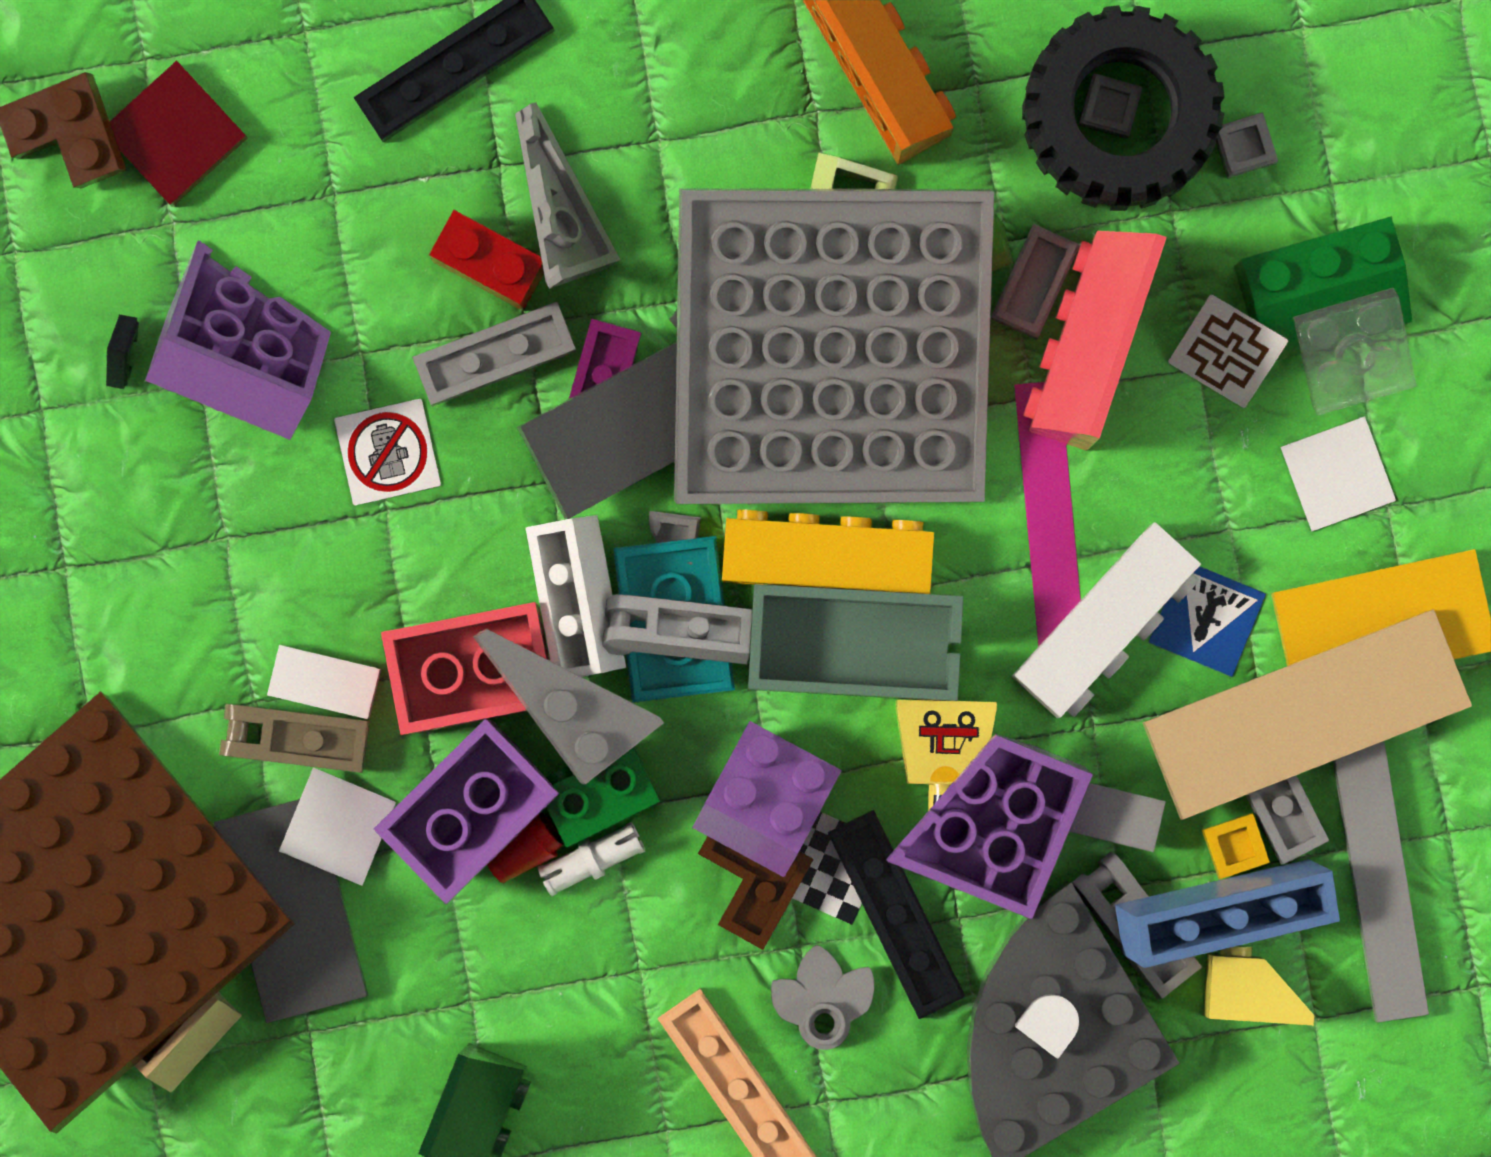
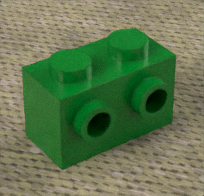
M635 747L631 748L587 784H581L568 766L546 777L559 792V795L546 808L566 848L661 801Z

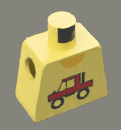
M896 700V713L906 780L908 784H929L928 811L991 739L997 702Z

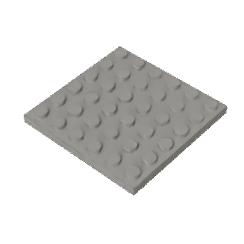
M679 188L674 501L676 504L985 502L994 191L990 189Z

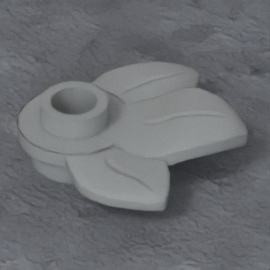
M819 945L813 946L801 960L796 981L778 979L773 980L771 984L772 1003L778 1015L782 1019L798 1025L802 1038L810 1046L821 1050L835 1048L847 1038L850 1031V1021L868 1011L874 993V977L869 967L858 968L843 974L841 967L834 957ZM822 1013H827L834 1019V1027L828 1033H821L814 1027L815 1018Z

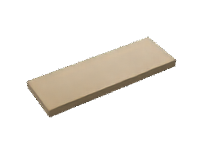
M1433 609L1142 723L1180 820H1183L1472 707V704Z

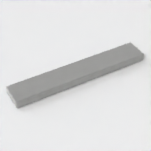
M1382 741L1333 761L1374 1019L1377 1023L1429 1015L1385 742Z

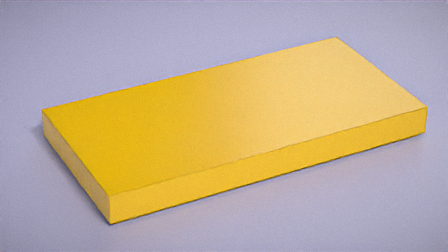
M1475 549L1271 593L1287 666L1433 609L1454 660L1491 652V616Z

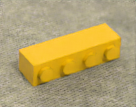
M737 510V519L726 518L722 583L930 594L934 532L923 531V522L892 520V529L871 528L872 519L863 517H841L840 526L820 524V515L789 513V522L768 521V512Z

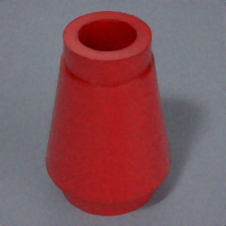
M540 812L487 866L492 874L504 884L511 878L513 879L557 857V849L563 846L564 842L554 823L543 812Z

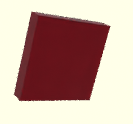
M177 60L110 120L119 150L172 207L248 139Z

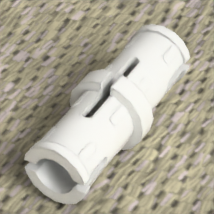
M629 822L626 826L593 842H590L588 838L579 842L578 849L545 865L538 866L540 877H544L546 880L543 883L551 896H554L557 892L593 876L596 880L604 876L605 869L638 853L645 852L643 842L638 840L640 836L632 822Z

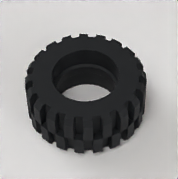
M1120 5L1104 7L1100 14L1092 16L1090 12H1087L1075 18L1070 27L1067 29L1062 27L1051 38L1045 50L1041 51L1025 88L1026 94L1022 104V120H1025L1027 130L1024 135L1028 148L1034 149L1038 157L1036 161L1037 166L1044 175L1049 173L1057 181L1055 187L1064 194L1068 195L1071 191L1083 198L1082 204L1094 208L1099 203L1110 205V211H1126L1129 206L1139 205L1142 209L1156 205L1158 200L1166 196L1170 198L1195 177L1210 157L1216 145L1217 135L1222 129L1224 113L1221 112V102L1225 96L1223 82L1216 81L1214 73L1218 66L1212 54L1206 56L1199 48L1202 40L1192 30L1185 34L1176 27L1179 20L1166 13L1162 19L1149 15L1150 8L1135 5L1132 11H1121ZM1124 62L1146 69L1162 83L1169 95L1171 118L1167 131L1156 145L1143 153L1133 156H1118L1104 152L1090 143L1077 125L1074 114V101L1078 87L1090 72L1107 63Z

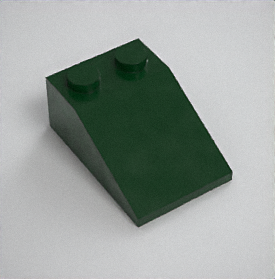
M469 1043L458 1053L418 1154L424 1157H501L512 1131L503 1127L509 1109L511 1107L520 1111L531 1081L522 1078L527 1066Z

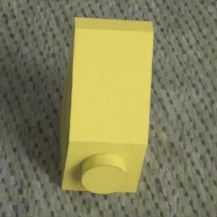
M1235 946L1222 949L1220 954L1207 953L1203 1016L1209 1019L1314 1026V1014L1265 959L1252 956V947Z

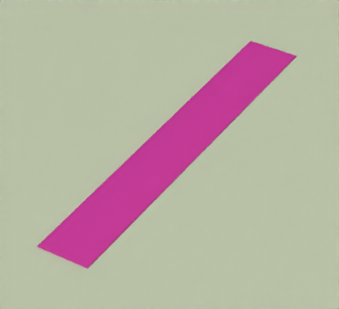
M1044 382L1014 384L1038 647L1081 601L1066 444L1029 432L1032 419L1023 416L1032 388L1042 389Z

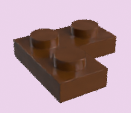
M84 72L0 107V127L11 158L20 159L58 143L74 188L80 189L126 171L93 74Z
M707 836L698 854L743 879L718 925L764 950L814 859L799 851L785 877H782Z

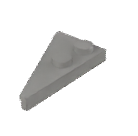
M536 102L531 103L518 111L515 116L545 281L550 289L606 270L620 261V258Z
M488 629L480 631L473 636L581 784H587L664 724L659 716Z

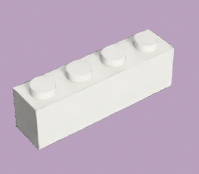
M1156 522L1152 523L1011 677L1056 718H1061L1066 711L1072 717H1075L1094 696L1088 687L1102 673L1109 679L1129 658V655L1123 651L1136 635L1144 641L1164 620V617L1158 613L1162 606L1171 597L1179 603L1198 583L1199 579L1193 573L1201 563Z

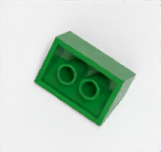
M1392 216L1246 257L1234 266L1248 316L1288 339V343L1276 361L1412 322L1406 264Z

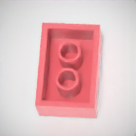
M536 602L381 632L400 735L406 736L528 712L473 636L480 631L488 629L549 660L539 605Z

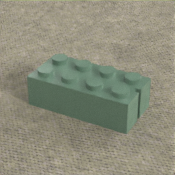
M754 584L748 690L958 701L960 654L949 653L947 655L948 645H959L961 643L963 596Z

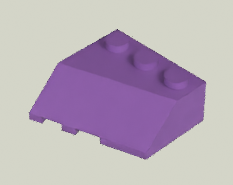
M198 240L167 313L145 381L291 440L312 400L331 332L283 298L275 297L269 299L249 285L252 278L250 275L237 266L230 272L210 258L213 250Z
M995 734L886 860L1032 919L1093 774L1085 766L1039 747Z

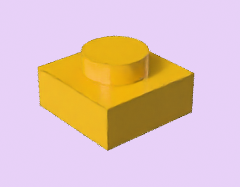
M1253 813L1202 829L1218 879L1270 863Z

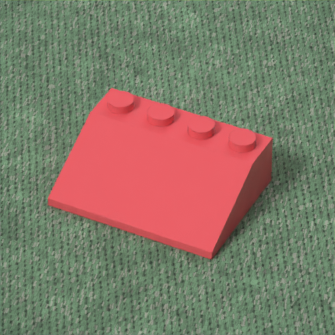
M1097 231L1091 243L1082 240L1072 270L1081 272L1075 292L1068 289L1065 290L1056 319L1065 321L1059 341L1052 338L1048 340L1040 363V368L1048 370L1043 388H1032L1023 416L1032 419L1029 432L1086 451L1100 439L1167 237L1153 233Z

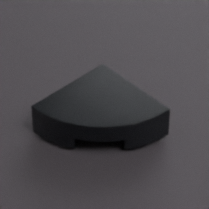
M119 314L107 347L106 386L124 389L128 385L132 366H129L130 351L133 342H137L139 322H137V317Z

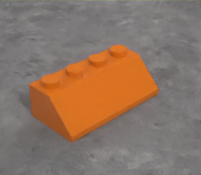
M802 0L897 165L904 163L952 135L954 127L950 121L956 118L955 111L943 91H939L936 94L932 91L924 77L931 73L928 64L916 46L911 49L907 48L899 34L900 31L905 29L904 24L891 2L883 5L880 0Z

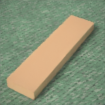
M701 988L657 1018L753 1157H817Z

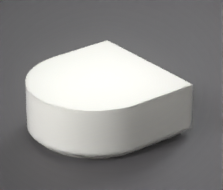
M1048 994L1034 1000L1015 1024V1027L1058 1059L1075 1037L1079 1027V1017L1075 1007L1067 999L1059 995Z

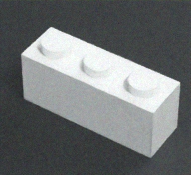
M598 515L526 527L550 661L580 677L626 668L624 655L610 654L602 646L603 632L609 627L610 620L605 615L606 600L613 595Z

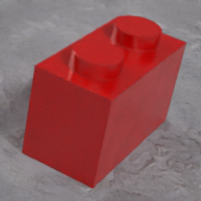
M453 210L429 253L433 263L522 311L526 308L544 275L542 259L539 255L456 210Z

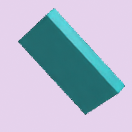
M716 536L613 548L619 595L725 606ZM634 620L630 623V627L645 628L646 621ZM633 651L626 654L632 703L735 690L732 663Z

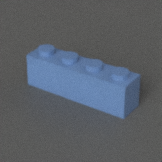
M1309 859L1115 905L1122 953L1125 957L1143 968L1340 921L1333 871Z

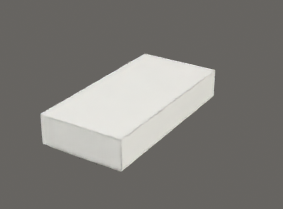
M279 645L267 695L370 719L381 669Z

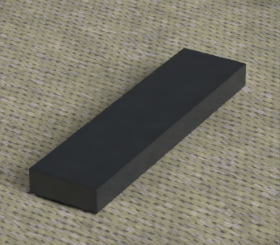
M502 0L353 98L381 141L385 142L553 33L554 28L536 0Z
M871 810L827 832L918 1019L966 997L903 868L886 860L894 850L875 811Z

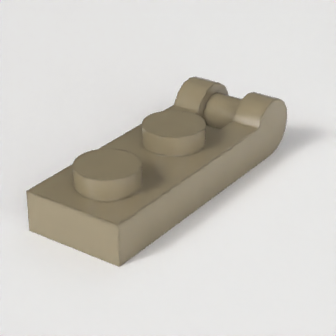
M225 704L224 719L229 721L226 740H221L219 755L363 773L370 721ZM249 722L263 724L260 744L247 743Z

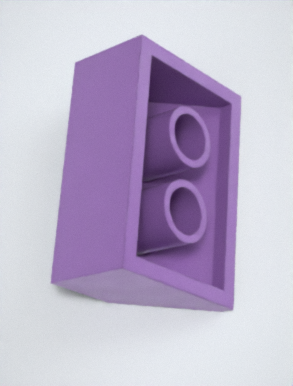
M485 719L374 828V831L445 904H448L559 795V792L532 760L493 720Z

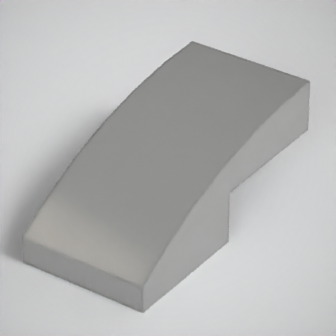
M1089 783L1069 832L1154 852L1166 801Z

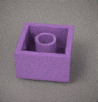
M749 721L692 828L785 877L842 770Z

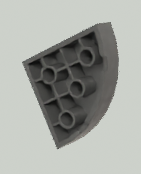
M1069 881L1064 882L1041 899L1033 918L1030 919L1024 916L1008 934L986 969L972 1008L967 1042L969 1091L978 1129L992 1157H1025L1180 1064L1073 884ZM1048 994L1059 995L1067 999L1075 1007L1079 1017L1078 1031L1058 1059L1015 1027V1024L1030 1004L1037 998Z

